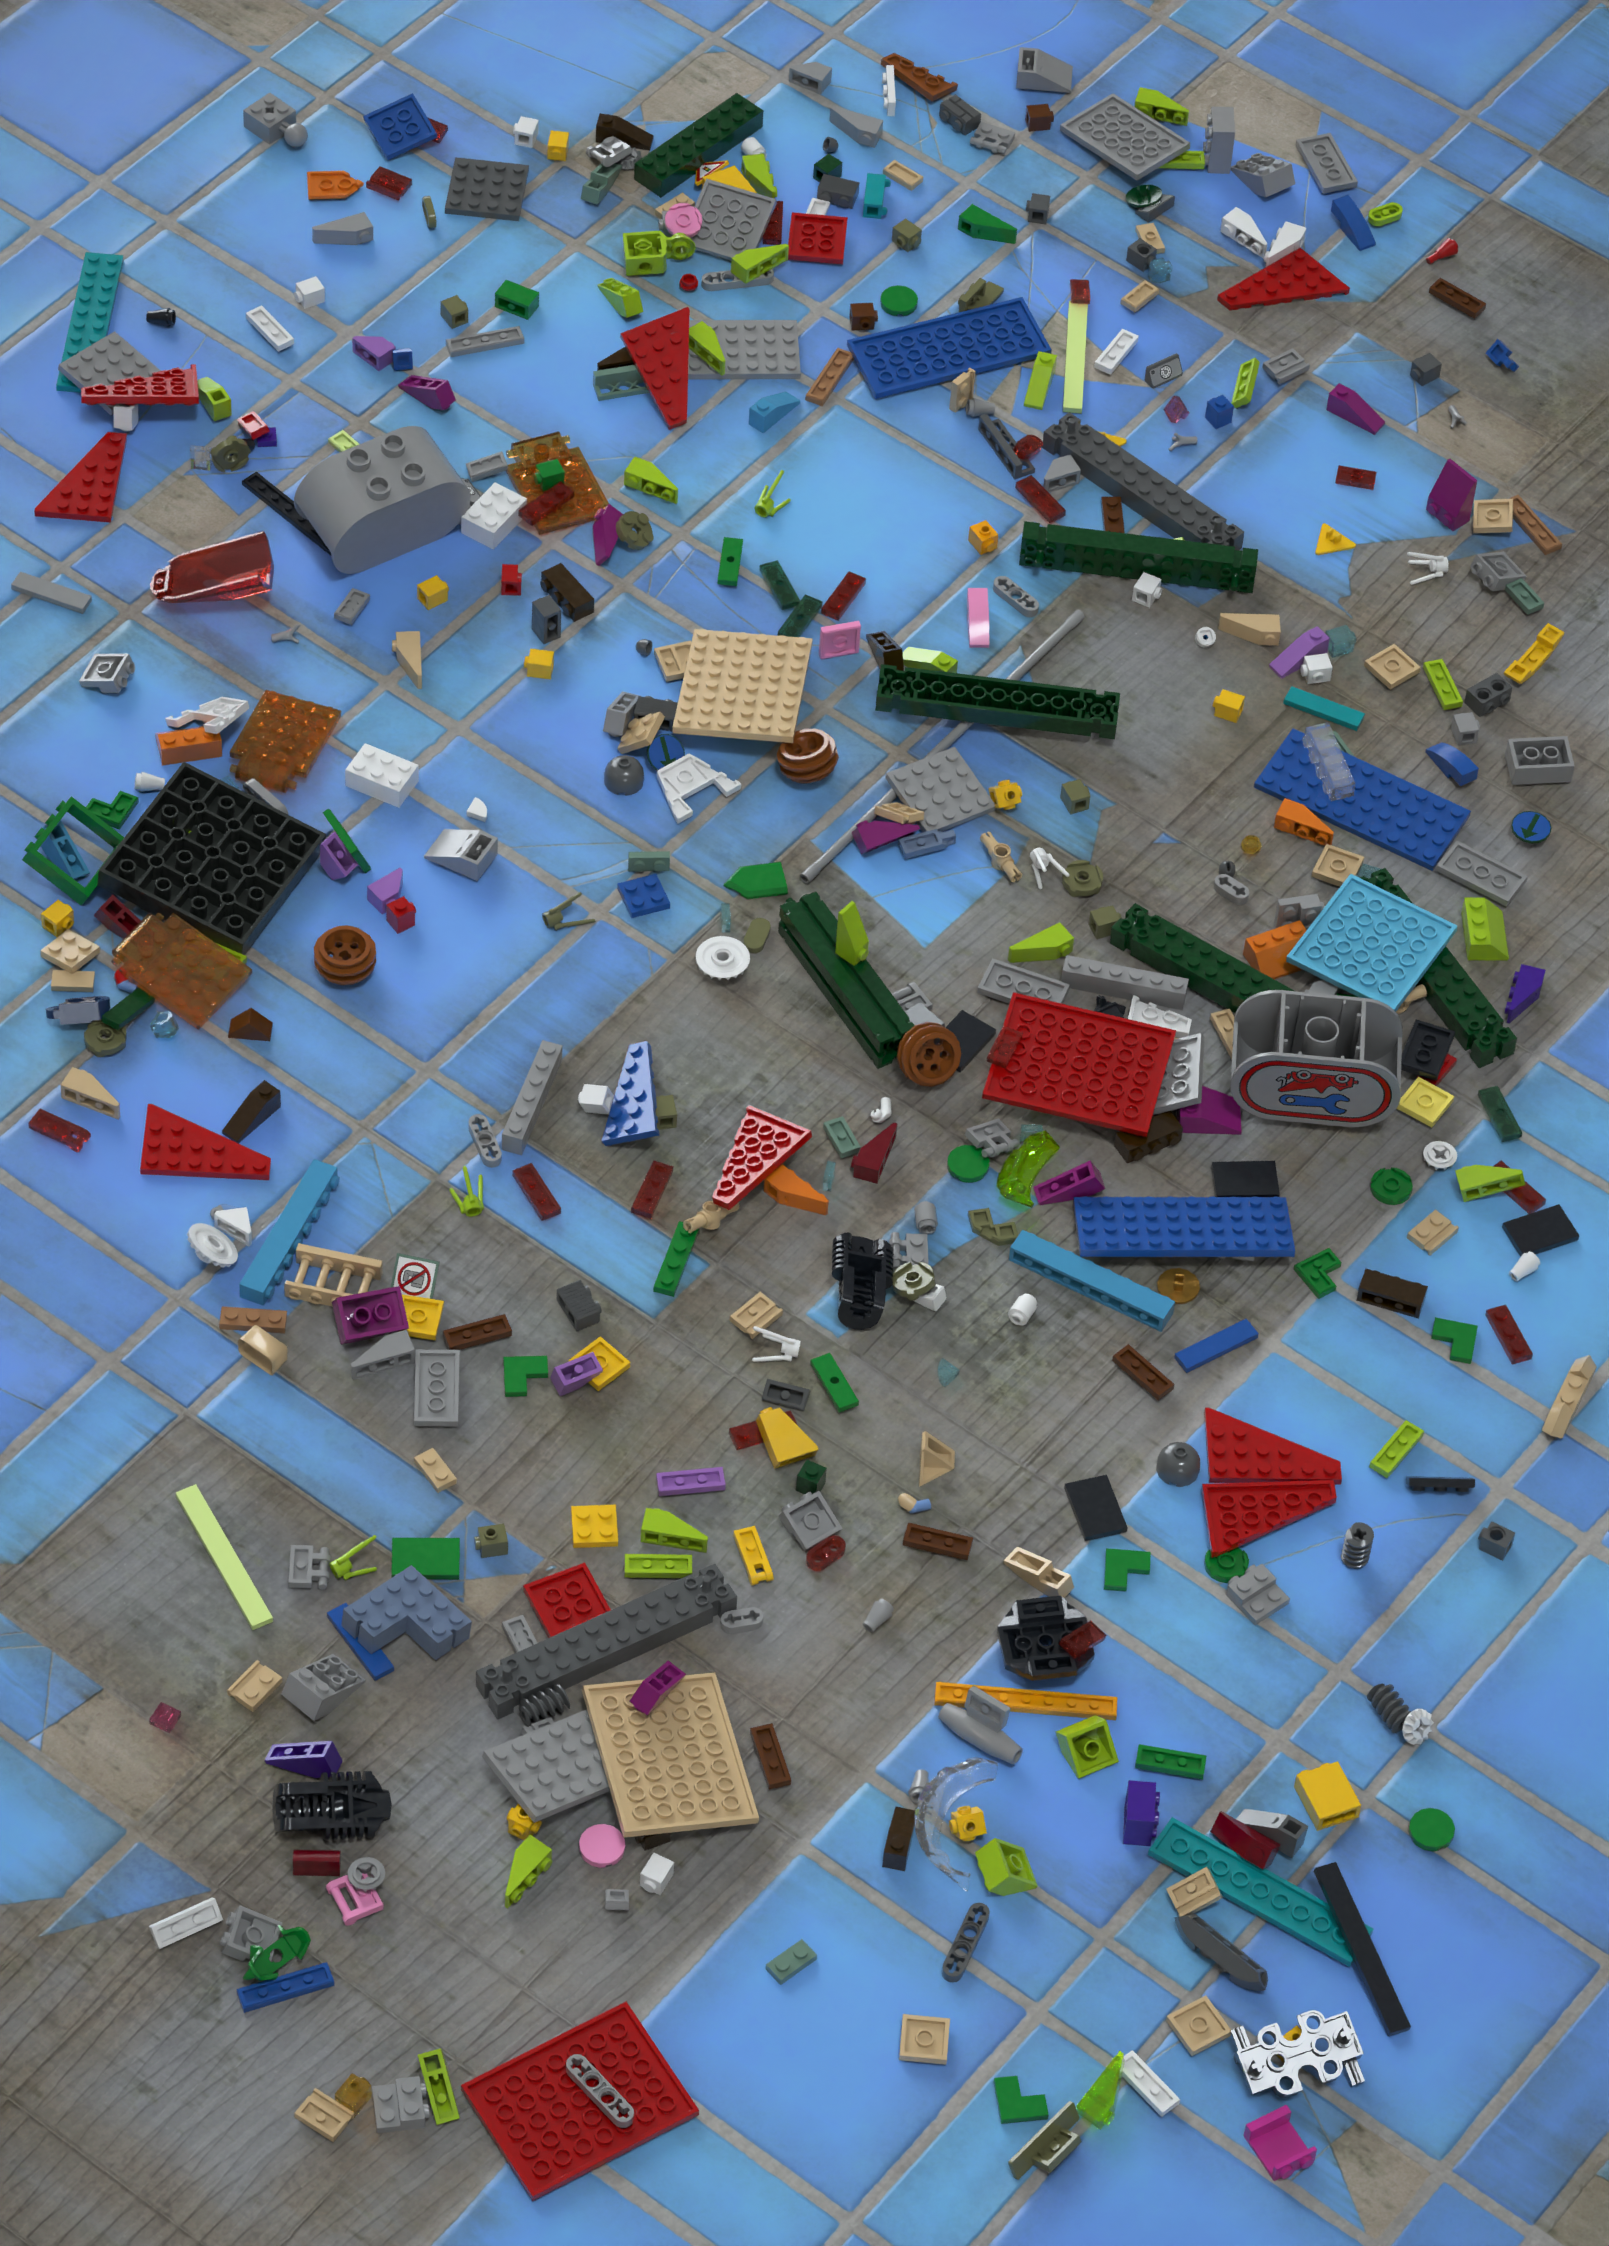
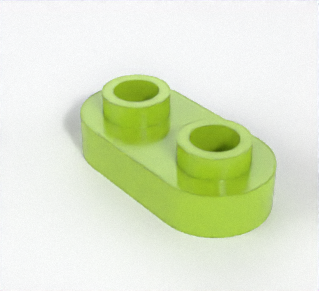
M1394 202L1373 208L1369 211L1368 222L1377 227L1394 222L1402 217L1403 208L1400 204Z

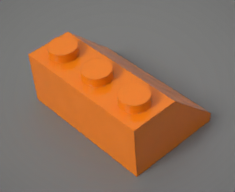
M204 726L155 733L162 766L222 757L220 732L218 734L205 732Z
M1299 920L1246 938L1243 955L1252 968L1274 980L1301 971L1303 969L1286 962V957L1307 930Z

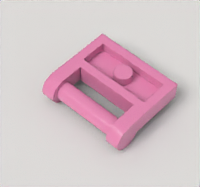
M362 1873V1880L368 1877L367 1874ZM348 1875L335 1879L326 1885L328 1893L332 1894L343 1915L342 1920L346 1926L354 1924L363 1917L383 1910V1903L376 1890L369 1889L366 1892L363 1889L356 1890L354 1885L349 1883ZM346 1887L357 1909L350 1910L340 1889Z

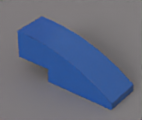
M1345 195L1334 199L1331 212L1341 222L1340 229L1356 248L1362 251L1375 246L1376 242L1372 232L1351 197Z
M1442 742L1425 750L1447 778L1453 777L1460 786L1477 779L1479 768L1455 747Z

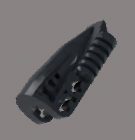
M849 1232L840 1234L833 1239L832 1277L839 1281L838 1318L848 1328L854 1330L868 1329L876 1325L880 1320L885 1306L886 1289L893 1285L894 1249L883 1239L871 1240L865 1237L852 1236Z
M348 1771L346 1772V1777L344 1772H338L337 1777L335 1772H330L329 1781L327 1772H322L320 1782L279 1783L274 1787L272 1802L273 1822L277 1832L322 1830L324 1840L330 1839V1830L333 1840L338 1839L339 1835L340 1839H346L347 1832L349 1839H354L355 1829L358 1839H362L363 1835H365V1838H374L381 1822L390 1819L392 1807L389 1790L382 1789L372 1771H363L362 1778L360 1771H355L354 1781L353 1773Z

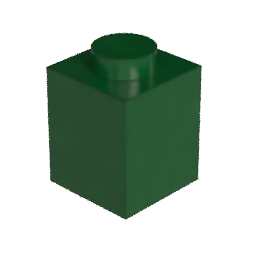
M827 154L814 164L813 179L820 182L823 174L840 178L842 176L843 162Z
M806 1460L797 1475L796 1491L802 1494L808 1492L814 1494L821 1491L826 1482L827 1468Z

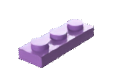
M723 1467L656 1473L659 1496L725 1490Z

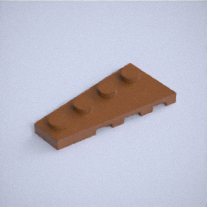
M896 53L881 59L883 67L886 68V65H894V75L931 102L957 90V83L951 82L950 84L944 81L945 77L939 74L934 76L929 73L928 69L916 67L914 62Z

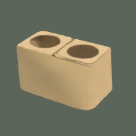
M254 1325L238 1340L240 1354L269 1375L273 1376L287 1360V1346L257 1325Z

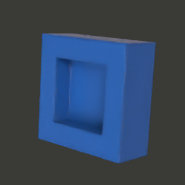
M411 348L392 350L394 370L413 369Z

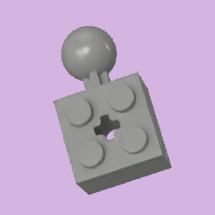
M268 93L243 110L244 127L269 145L284 136L287 144L292 147H300L307 141L308 133L306 128L296 123V110L271 93Z

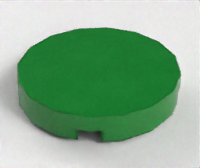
M897 285L885 289L881 293L880 302L882 309L886 313L893 316H898V314L907 316L917 309L918 297L912 289Z
M973 1145L959 1146L950 1152L947 1160V1169L951 1176L959 1178L961 1182H977L983 1179L984 1175L989 1171V1157H983L982 1149L976 1148Z
M1393 1167L1391 1169L1382 1168L1375 1172L1371 1178L1370 1190L1378 1201L1388 1205H1398L1410 1198L1413 1185L1410 1176L1405 1171Z
M1239 1547L1217 1557H1211V1550L1206 1552L1204 1567L1208 1575L1222 1583H1228L1234 1576L1240 1578L1245 1575L1249 1564L1247 1553Z
M1426 1808L1413 1815L1408 1832L1416 1846L1427 1851H1439L1441 1848L1448 1847L1452 1842L1455 1826L1447 1813L1439 1809Z

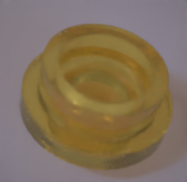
M1248 835L1242 840L1241 849L1247 854H1256L1261 850V842L1258 837Z

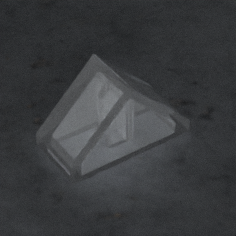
M190 445L191 469L210 471L212 466L210 451L213 447Z

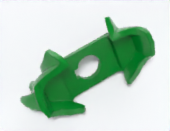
M278 1925L283 1935L280 1939L265 1950L257 1945L250 1946L248 1971L244 1974L243 1980H251L253 1978L259 1981L275 1980L279 1974L278 1972H273L295 1956H298L300 1960L303 1959L311 1942L308 1932L302 1927L286 1930L281 1925ZM273 1949H278L282 1953L280 1962H271L269 1960Z

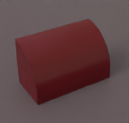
M293 1850V1875L340 1876L341 1850Z

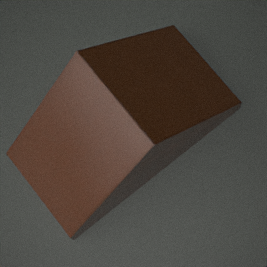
M249 1008L231 1019L228 1038L270 1041L273 1022L253 1008Z

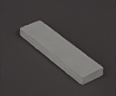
M520 326L446 339V346L450 357L524 344V336Z
M20 572L11 584L12 590L82 614L92 601V596L23 572Z

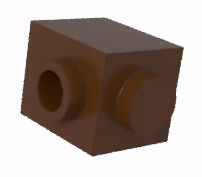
M1048 104L1026 105L1025 121L1028 131L1050 130L1051 122H1054L1053 111H1050Z
M873 303L850 304L849 319L851 330H874V324L878 322V312L874 310Z

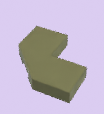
M989 1208L968 1211L972 1232L997 1246L1013 1244L1018 1237L1015 1222L993 1224Z

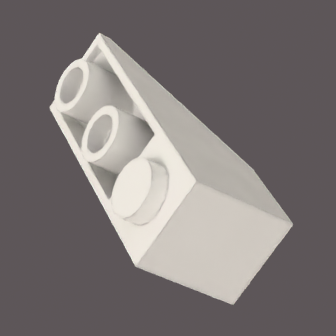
M1235 207L1222 218L1220 232L1264 259L1267 242L1252 217Z
M1285 221L1283 227H1279L1276 240L1273 239L1271 242L1270 252L1267 251L1264 256L1265 267L1301 248L1305 242L1307 228Z

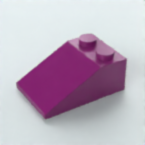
M1448 459L1428 496L1426 510L1441 521L1443 525L1455 531L1470 521L1477 480L1453 460Z
M1202 1086L1201 1103L1177 1109V1120L1183 1127L1182 1133L1241 1135L1242 1133L1240 1106L1230 1095Z
M400 1286L338 1297L332 1302L341 1345L409 1329Z

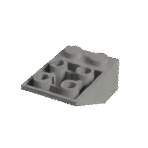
M1020 47L1016 88L1071 93L1073 66L1040 49Z
M1261 153L1253 154L1247 160H1240L1230 168L1256 195L1268 197L1295 185L1291 163L1275 159L1271 156H1264Z
M444 829L426 852L424 858L478 881L498 854V838L481 830Z
M331 1654L289 1673L281 1695L315 1721L332 1712L364 1684L365 1679L346 1665L339 1657Z

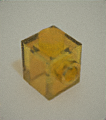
M353 2073L335 2093V2101L353 2111L354 2118L372 2097L369 2081Z

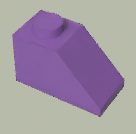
M354 336L352 338L353 352L376 370L380 371L393 362L392 350H396V346L392 342L387 341L383 337Z
M333 832L320 844V864L332 880L346 877L358 866V863L336 832Z
M398 868L367 886V900L382 915L386 913V904L399 899L401 896L403 870Z
M594 1352L554 1367L550 1379L559 1396L581 1388L602 1373L603 1369Z

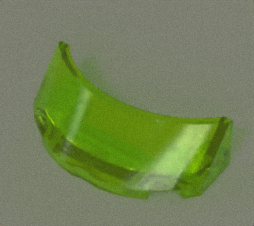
M1046 1130L1029 1135L1024 1140L1023 1145L1019 1149L1013 1150L1004 1162L997 1178V1187L1004 1198L1031 1208L1033 1207L1034 1203L1030 1197L1033 1182L1042 1167L1060 1148Z

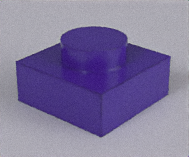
M268 427L270 432L257 438V447H277L276 427Z

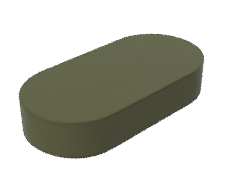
M424 196L422 198V207L427 226L429 228H436V215L431 197Z
M764 918L754 919L746 932L743 944L750 953L762 951L768 939L771 924Z

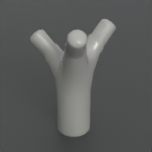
M1454 405L1448 407L1452 415L1450 428L1453 429L1456 422L1459 421L1464 425L1467 424L1464 416L1459 414Z
M1174 433L1175 437H1172V440L1177 442L1169 448V451L1181 445L1197 444V437H1185Z
M300 624L289 630L272 634V642L291 640L299 643V640L293 637V633L298 630Z

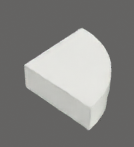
M475 797L467 810V816L486 822V805Z

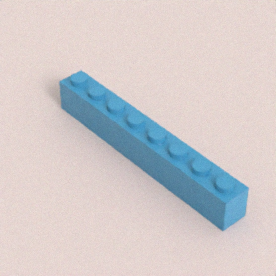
M316 1159L312 1161L240 1282L241 1298L263 1306L267 1299L272 1298L277 1282L280 1283L283 1279L284 1270L292 1264L293 1255L296 1252L298 1243L302 1244L305 1235H309L313 1221L319 1218L323 1204H327L330 1199V1192L338 1186L340 1177H338L336 1166Z
M1022 1230L1010 1247L1009 1261L1160 1332L1163 1331L1174 1313L1175 1301L1169 1297L1158 1294L1148 1287L1141 1286L1129 1278H1124L1110 1269H1105L1091 1260L1075 1255L1073 1252L1041 1239L1033 1233Z

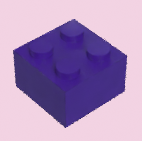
M1128 1780L1124 1804L1123 1844L1151 1846L1152 1838H1156L1157 1826L1159 1824L1158 1806L1160 1802V1792H1156V1782Z

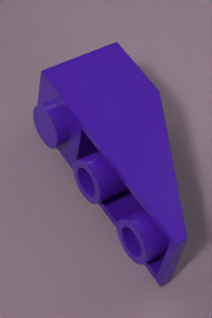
M1521 964L1520 971H1515L1513 983L1516 986H1511L1509 999H1512V1001L1507 1002L1504 1014H1508L1506 1023H1511L1539 998L1545 969Z

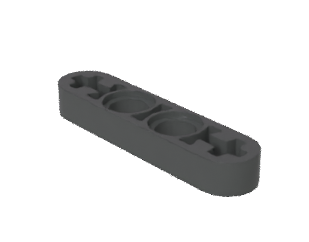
M974 1903L969 1908L943 1963L942 1976L946 1981L953 1983L962 1978L988 1923L990 1911L987 1905ZM982 1912L983 1914L980 1915L978 1922H974L975 1914ZM973 1929L977 1934L974 1937H967L964 1931ZM962 1947L968 1953L965 1956H959L955 1950ZM955 1961L957 1963L956 1971L950 1973L949 1970L952 1969Z

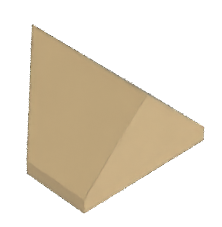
M926 1431L922 1433L919 1487L953 1470L955 1463V1451Z

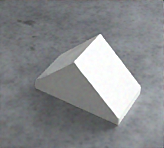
M247 1207L221 1210L214 1213L215 1228L249 1247L252 1245Z

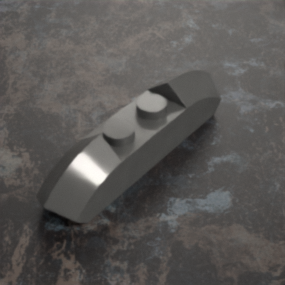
M1198 1915L1174 1917L1177 1929L1185 1943L1193 1951L1199 1948V1952L1204 1957L1213 1959L1218 1963L1217 1967L1220 1970L1230 1973V1981L1245 1989L1254 1991L1266 1990L1268 1983L1267 1971Z

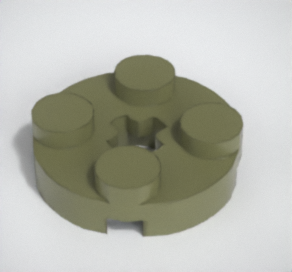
M232 435L216 447H213L210 453L212 455V462L217 470L225 472V470L230 469L232 472L242 468L248 462L249 453L251 454V451L243 439Z
M628 511L616 523L618 537L622 542L626 541L631 549L641 550L654 539L649 518L644 513L639 514L638 512Z
M1076 860L1067 865L1065 870L1069 873V877L1062 874V884L1069 891L1070 896H1090L1100 892L1103 884V872L1099 866L1096 865L1094 867L1090 865V861ZM1083 876L1086 880H1080L1079 877Z
M93 1020L88 1024V1029L84 1032L86 1047L94 1052V1055L97 1057L115 1054L126 1047L127 1034L125 1026L118 1031L101 1022V1020ZM105 1034L106 1036H110V1037L104 1039V1038H102V1035Z
M909 1262L896 1268L893 1272L894 1291L900 1296L907 1297L908 1300H916L919 1296L934 1288L936 1285L934 1272L927 1263L918 1262L919 1265H912Z

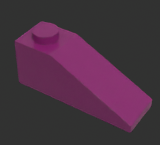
M411 375L398 384L400 389L432 409L446 410L450 407V404L456 401L448 380Z
M1339 383L1329 393L1327 411L1374 435L1385 425V421L1354 390Z
M610 504L604 509L600 508L594 516L596 520L593 524V536L597 566H600L610 557L618 540L616 523L623 513Z
M865 820L856 825L857 828L851 833L862 855L897 841L900 838L912 835L920 827L919 825L885 821L868 823Z
M1091 1160L1034 1186L1039 1205L1070 1201L1074 1197H1089L1105 1189L1101 1173Z
M667 1661L643 1680L629 1702L639 1712L648 1715L656 1709L686 1674L670 1661Z

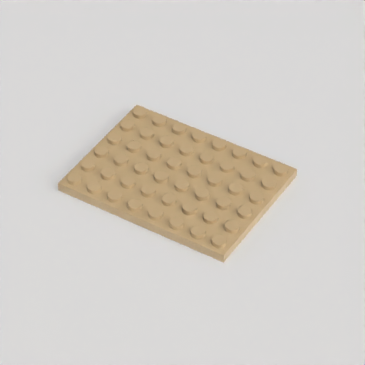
M694 629L674 718L673 733L793 743L813 639Z
M715 1672L685 1675L656 1709L648 1715L639 1712L629 1702L643 1680L583 1686V1697L623 1838L758 1823L759 1815Z

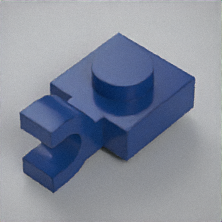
M1499 339L1486 352L1488 357L1498 366L1504 364L1513 372L1519 367L1509 357L1512 351Z

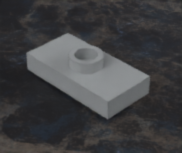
M502 451L466 463L472 482L509 470Z
M352 588L335 611L334 619L352 625L369 602L370 594Z
M523 1615L502 1622V1627L515 1653L537 1644Z

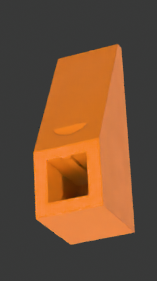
M1284 798L1276 814L1274 828L1320 845H1332L1334 832L1305 805Z
M783 1164L764 1179V1192L779 1204L822 1215L828 1214L829 1200H827L825 1195L818 1193L808 1182L803 1181L793 1170L788 1169Z

